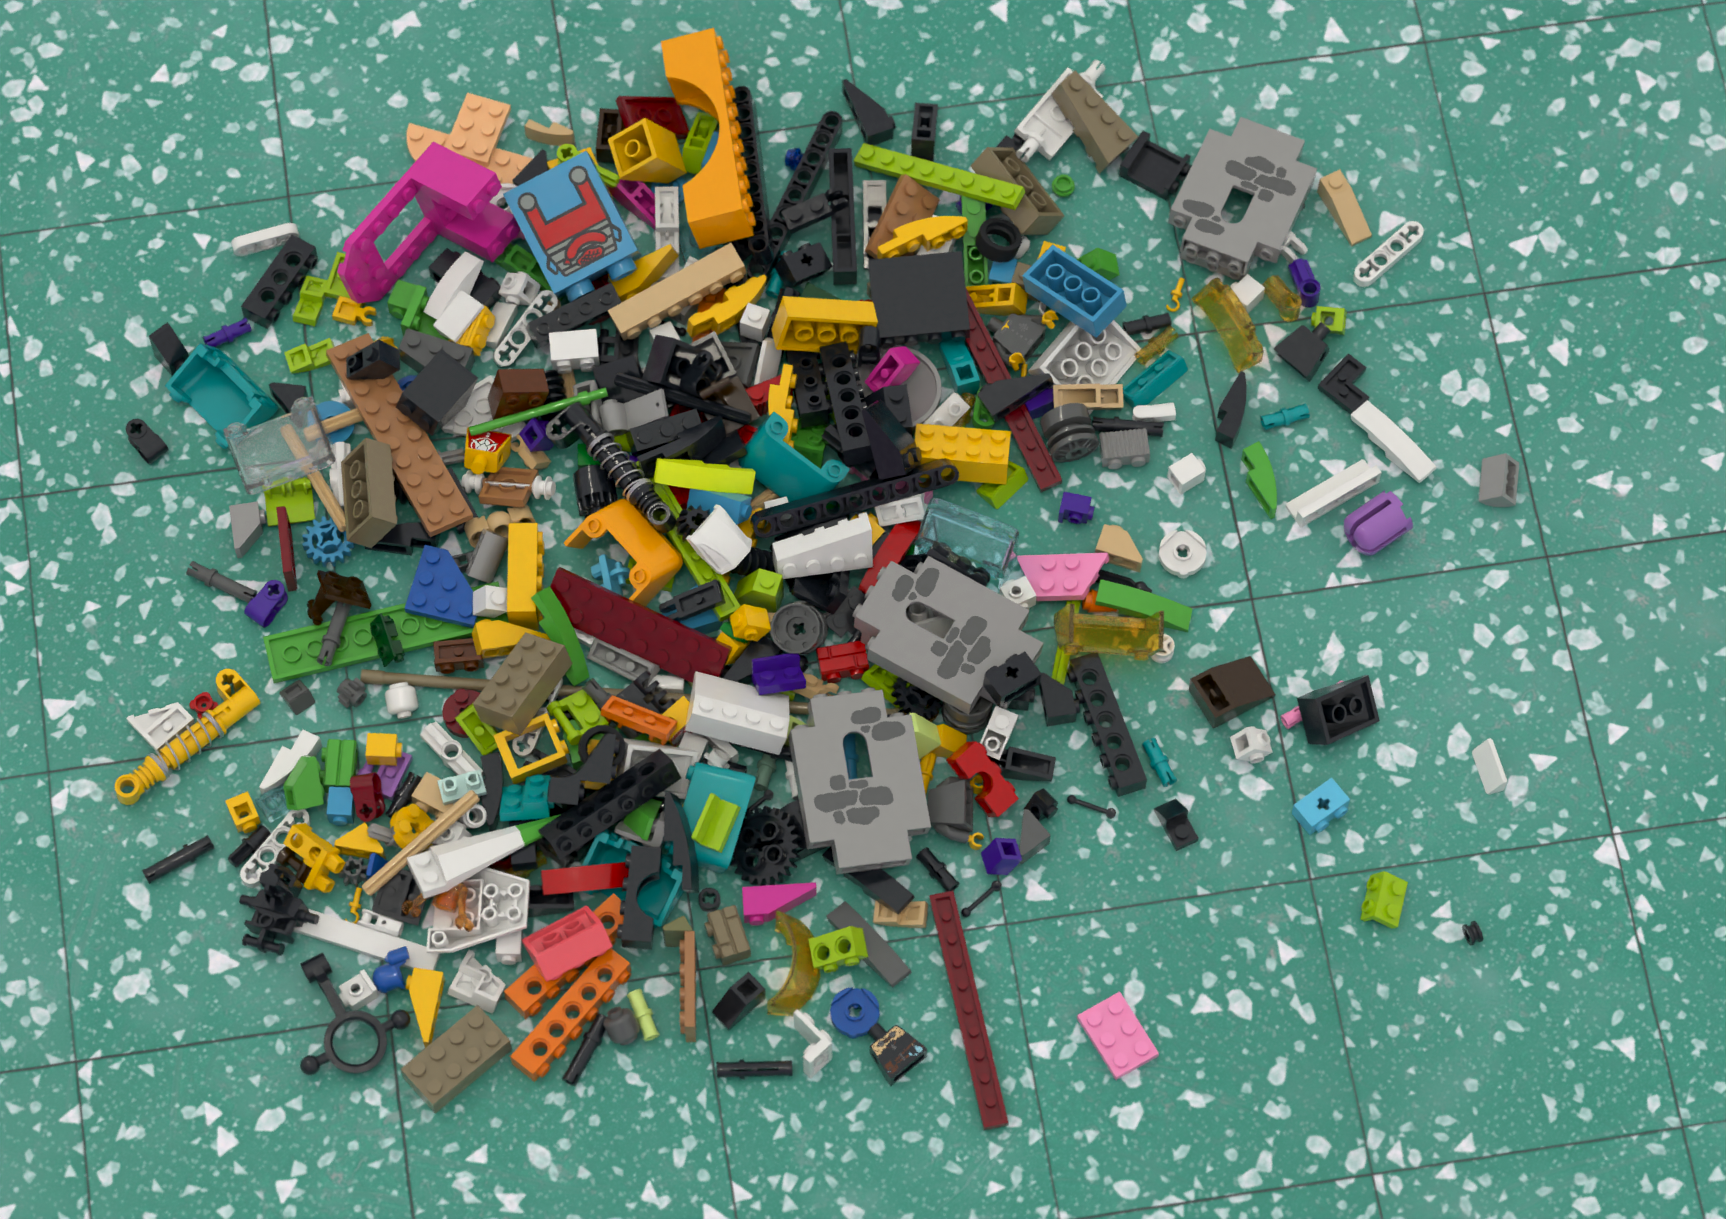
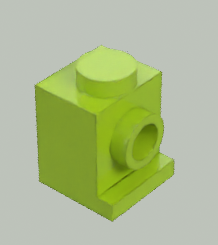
M1317 306L1316 312H1312L1311 326H1315V329L1322 322L1331 330L1330 333L1345 335L1347 311L1345 308ZM1327 318L1333 319V323L1331 325L1325 324V320Z

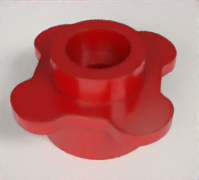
M203 692L197 695L194 700H191L189 706L197 712L198 718L201 719L202 713L207 710H213L218 706V703L213 702L210 693Z

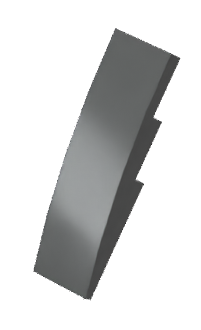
M846 901L826 916L828 922L837 930L849 926L863 928L868 957L862 960L892 988L912 973L895 951Z

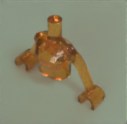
M461 882L449 891L435 895L432 902L433 906L450 913H455L458 907L459 916L455 919L456 927L461 930L464 925V929L467 932L472 931L474 924L466 916L468 888L464 883ZM420 894L413 901H405L402 904V911L408 915L411 910V915L418 917L420 915V908L418 906L427 898H423L422 894Z

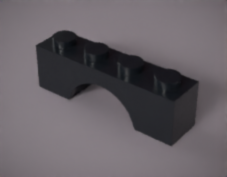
M632 845L631 854H626L625 868H629L628 877L623 879V892H626V901L621 900L620 915H624L623 924H618L617 939H621L622 947L652 950L655 927L654 918L646 915L638 906L637 901L640 892L647 884L660 879L662 864L661 848Z

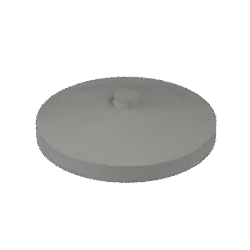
M881 347V359L890 348ZM908 348L921 362L910 377L900 384H907L914 431L916 430V423L923 424L938 409L941 400V379L936 367L925 355ZM862 365L858 367L860 381H856L857 385L862 384L864 398L873 393L864 381L876 365Z

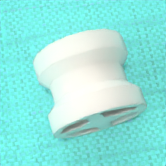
M1158 634L1152 639L1149 652L1155 662L1166 663L1171 660L1175 647L1173 639L1166 634Z

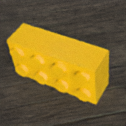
M783 296L772 326V334L776 350L820 352L819 347L847 341L848 349L854 350V354H857L859 330L865 326L876 327L878 320L873 302Z
M916 423L915 442L921 451V464L946 458L951 460L958 469L959 478L957 481L1006 485L1011 431ZM945 468L941 476L949 475L951 468ZM923 474L919 478H928L929 475Z
M509 523L508 621L511 624L531 630H539V622L544 618L531 599L532 596L544 589L542 578H544L543 556L545 555L543 532L538 530V523Z

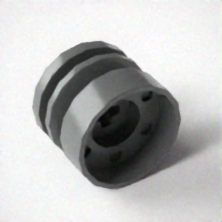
M1069 403L1058 406L1048 411L1040 419L1044 437L1048 440L1047 446L1050 449L1051 458L1056 462L1062 463L1079 460L1094 452L1099 445L1095 429L1091 426L1088 409L1084 404Z
M790 603L781 607L774 614L771 621V635L774 643L781 650L788 653L810 654L824 644L828 635V624L825 616L818 608L808 604ZM798 625H804L806 632L799 633Z
M980 696L968 715L943 701L941 709L943 721L947 726L964 734L978 733L989 723L993 702Z

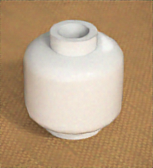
M408 682L392 684L389 686V690L385 692L387 711L389 714L397 715L398 719L411 717V712L418 709L416 689L413 686H409Z

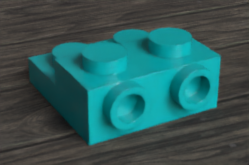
M537 774L526 777L525 785L513 784L503 787L499 813L500 820L515 821L550 817L551 808H555V802L547 801L549 777L551 775L543 776Z

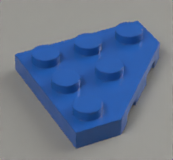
M424 545L404 608L405 612L474 628L478 616L473 615V590L448 550Z

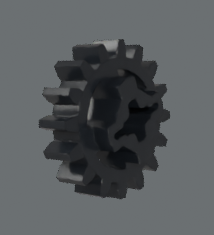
M900 677L896 679L897 682L892 685L895 691L891 693V696L897 699L893 705L900 706L899 713L905 712L906 715L916 713L927 720L933 718L938 713L937 711L942 707L939 703L941 701L939 698L911 683L905 688L909 682Z

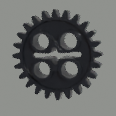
M764 806L763 810L762 808L755 807L754 813L746 811L747 819H743L732 855L734 860L731 861L730 866L737 867L734 873L742 875L741 879L749 881V884L757 885L758 883L759 886H766V884L775 885V880L783 882L782 874L791 876L789 868H797V865L793 862L794 859H801V856L796 854V852L803 849V846L797 845V842L803 839V837L795 834L799 831L800 827L792 826L795 819L788 817L787 812H780L778 808L773 807L771 810V807ZM773 827H776L775 835L772 836L771 831ZM754 833V839L750 842L749 837ZM749 848H755V849H752V850L746 852V850L749 849ZM779 850L780 857L778 858V860H776L775 855L776 852ZM757 856L758 863L756 864V866H754L753 861L754 858Z

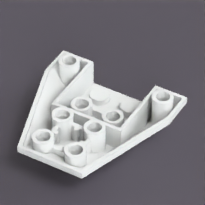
M486 867L449 891L437 894L435 896L433 928H428L427 953H453L526 929L530 881Z

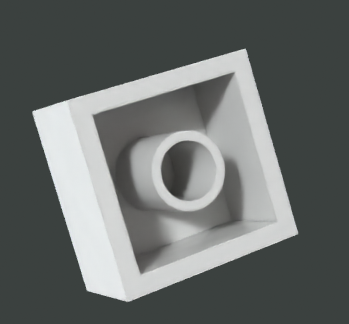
M596 329L549 333L553 370H558V373L561 374L571 373L574 369L590 372L593 371L592 367L600 365Z

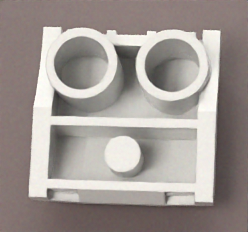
M716 504L713 507L714 511L686 539L696 553L717 574L723 575L736 568L750 552L752 540L741 531L728 513L720 505Z

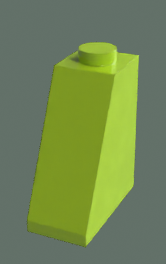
M759 568L738 581L734 596L740 606L746 604L765 608L767 613H776L780 609L784 597L783 575Z

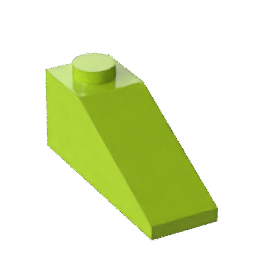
M697 113L683 146L682 159L686 171L691 174H698L701 171L702 161L713 132H717L719 122L708 113Z

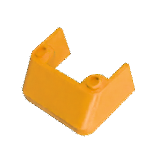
M619 499L589 515L568 537L564 545L566 547L583 549L592 538H600L609 531L637 562L629 573L630 583L636 589L629 599L646 607L681 569L683 559L676 548L661 532H658L637 506L631 505L627 499Z

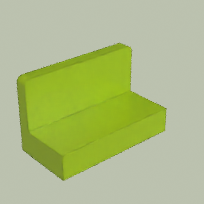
M710 793L691 838L703 847L722 853L741 808Z

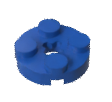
M845 988L837 993L832 1000L830 1008L831 1022L837 1031L851 1039L867 1035L868 1030L879 1021V1003L876 997L867 989ZM851 1007L854 1009L860 1008V1016L851 1017L849 1009Z

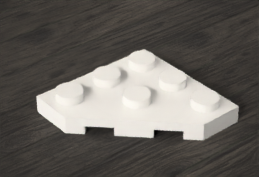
M491 375L475 384L466 406L441 428L444 433L466 436L468 427L493 420L488 402V394L494 381ZM522 421L491 431L512 434V443L518 439L516 435L520 433L526 424Z

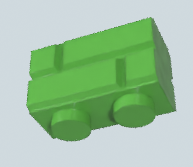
M328 739L327 747H322L321 760L325 762V769L320 770L319 778L320 784L323 785L326 793H329V787H350L351 777L356 776L357 741Z

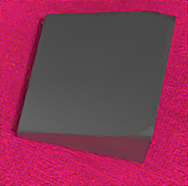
M300 680L295 681L279 692L296 715L315 703L310 690Z

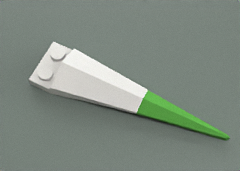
M560 815L432 846L430 851L407 857V864L423 898L447 892L505 856L542 838L538 830Z

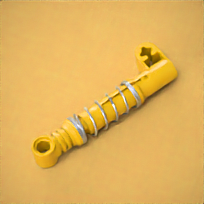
M223 669L216 676L217 692L224 702L213 710H207L202 713V718H196L197 722L191 727L186 725L187 730L180 735L176 733L177 737L170 743L165 741L166 746L160 749L159 752L155 749L157 755L153 753L148 754L145 757V762L142 763L143 767L140 765L137 767L138 771L134 769L132 771L133 774L122 775L116 780L115 792L119 802L125 805L136 803L145 792L144 788L148 790L150 786L155 785L154 781L156 783L159 781L164 782L170 778L169 768L180 770L182 763H190L191 756L194 754L200 755L203 747H210L212 745L211 741L215 738L221 739L227 733L228 728L261 704L254 691L235 670ZM231 683H233V689L236 692L232 696L230 685H228ZM126 786L134 788L131 793L126 794L122 792V789Z

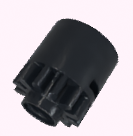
M601 465L586 466L573 474L579 516H584L585 519L618 499L615 480L608 478L607 470H602L600 468Z

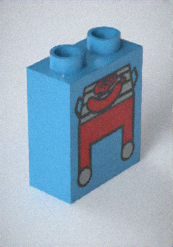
M587 151L503 194L553 293L559 299L567 295L569 301L572 302L595 291L592 281L606 274H609L612 282H615L637 270L633 260L642 255Z

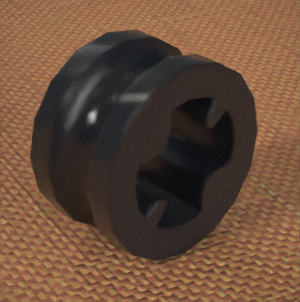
M714 888L703 889L698 896L700 908L705 912L716 911L720 906L719 892ZM705 896L709 898L714 896V904L704 903Z
M1472 921L1469 926L1467 924L1462 925L1463 934L1470 946L1474 945L1475 941H1483L1482 931L1476 921Z

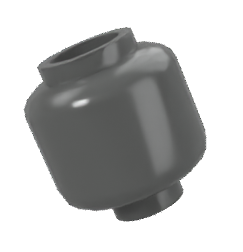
M619 1006L609 1010L603 1025L611 1041L617 1044L620 1043V1045H627L636 1040L640 1026L632 1010L628 1008L621 1009Z

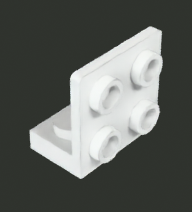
M797 1009L793 1013L794 1028L810 1043L803 1053L804 1073L811 1079L832 1060V1039L823 1029L819 1031L813 1025L815 1024L814 1020L806 1012L802 1014Z

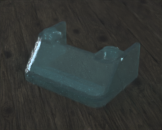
M939 498L930 499L915 540L914 555L927 554L935 540L939 543L943 542L958 556H964L970 561L981 564L986 569L985 571L990 573L992 580L999 579L998 589L1000 590L1002 584L1008 580L1017 560L1018 530L1008 524Z

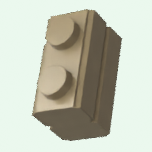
M732 905L707 914L708 922L704 923L708 937L713 936L715 944L712 945L715 958H720L723 965L749 958L751 956V949L736 906Z

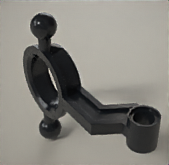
M323 952L300 963L309 983L317 981L336 1016L325 1032V1052L316 1057L313 1055L305 1056L300 1062L302 1072L306 1075H314L319 1071L321 1065L329 1061L341 1071L353 1074L363 1073L374 1068L385 1054L387 1047L386 1032L394 1028L399 1030L407 1028L411 1020L408 1012L396 1010L391 1015V1019L382 1024L376 1017L367 1012H346L327 976L332 973V969ZM351 1021H360L368 1024L375 1031L378 1038V1047L373 1057L367 1062L357 1065L342 1061L336 1055L333 1048V1038L336 1031L342 1025Z

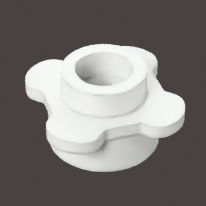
M713 748L710 754L707 752L704 754V757L708 760V765L729 769L728 761L730 758L724 751Z

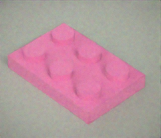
M1120 992L1077 1015V1020L1115 1080L1159 1056V1052Z

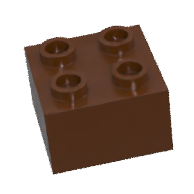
M498 369L488 394L492 419L495 420L543 406L549 393L544 369Z

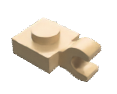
M517 434L516 437L519 439L520 445L518 442L511 443V449L519 452L518 454L524 460L525 465L533 470L547 468L551 463L548 456L543 451L530 452L521 436Z
M803 673L806 679V688L793 690V692L802 696L813 698V696L818 694L834 696L828 692L837 694L839 686L834 683L822 685L823 680L818 679L814 675Z

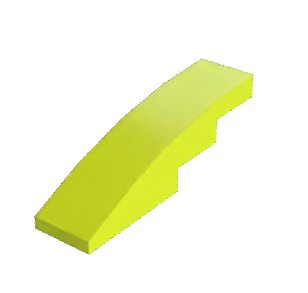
M657 458L653 481L660 484L705 491L752 494L756 471L748 468H730L725 464H705L702 460Z

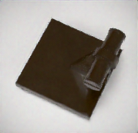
M727 376L718 382L713 381L709 387L699 391L703 400L708 399L750 412L751 419L749 423L760 418L738 376L732 379ZM704 413L707 420L717 417ZM722 418L726 434L736 428L740 429L745 426Z
M318 570L317 576L321 586L315 600L311 599L307 603V613L309 618L313 620L314 625L322 624V614L335 601L367 609L371 608L372 604L362 580L354 576H341L333 571L325 572Z

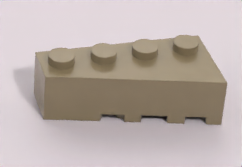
M1076 70L1065 78L1051 94L1065 118L1069 119L1072 123L1073 131L1077 138L1080 137L1084 143L1086 153L1089 157L1092 156L1099 174L1124 153L1138 138L1136 133Z

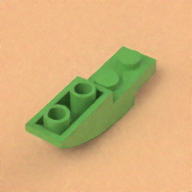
M961 196L962 217H966L968 220L967 232L962 236L965 286L988 285L987 258L978 251L975 245L977 233L983 222L986 221L985 202Z

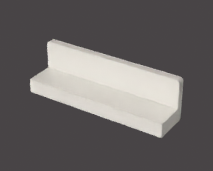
M1362 459L1286 503V508L1300 528L1379 483L1382 472L1377 465L1370 468L1366 461Z

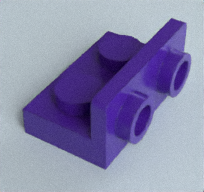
M798 653L752 659V681L759 695L806 688V679L800 668V656Z

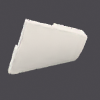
M468 950L447 994L473 1006L478 1005L482 1010L493 1014L506 984L499 977L494 976L486 964L482 966L474 958L475 953L472 950Z

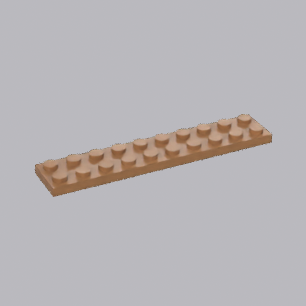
M364 334L326 350L328 360L374 440L391 446L393 474L429 537L473 519L472 511L425 430L421 429L419 425L396 408L402 390L393 374L385 379H347L346 358L374 343L370 334Z

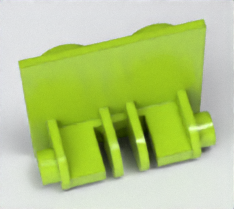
M303 477L263 483L268 527L278 525L276 507L281 506L286 507L290 524L313 521L315 519L310 479Z

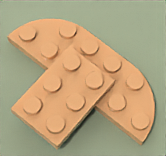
M467 93L451 134L409 123L407 128V146L415 162L434 141L495 172L501 184H513L512 180L533 159L496 148L510 114L511 105Z

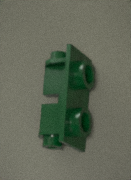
M380 613L370 623V630L375 639L378 655L382 660L383 666L387 667L392 660L395 663L404 661L403 656H405L400 640L391 639L398 636L394 620L389 615L383 617L382 613Z

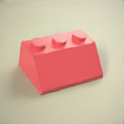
M587 905L521 939L537 970L546 982L561 977L564 972L582 966L585 961L601 956L613 947L602 922Z

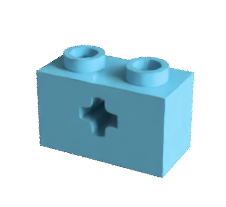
M1330 778L1295 803L1291 814L1309 835L1315 831L1320 833L1328 827L1329 821L1335 817L1339 819L1348 812L1347 808L1350 798L1333 778Z

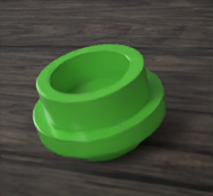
M1062 174L1053 180L1052 191L1057 196L1067 197L1074 192L1075 183L1070 176Z

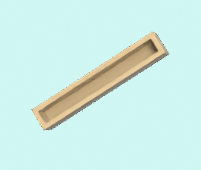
M729 243L609 309L608 312L623 340L628 338L634 339L644 329L658 326L664 318L678 315L684 307L698 304L704 296L710 293H718L723 289L724 285L730 282H738L747 272L732 243Z

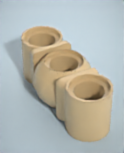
M528 505L525 507L507 508L508 513L496 511L490 514L487 519H485V516H481L480 518L476 517L467 521L464 525V530L470 545L474 548L476 547L483 528L508 538L509 523H536L531 509Z

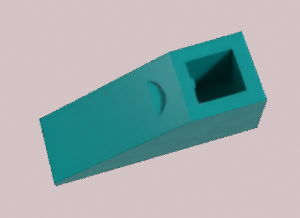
M943 340L941 343H938L954 392L958 393L961 397L977 393L980 387V379L964 341Z

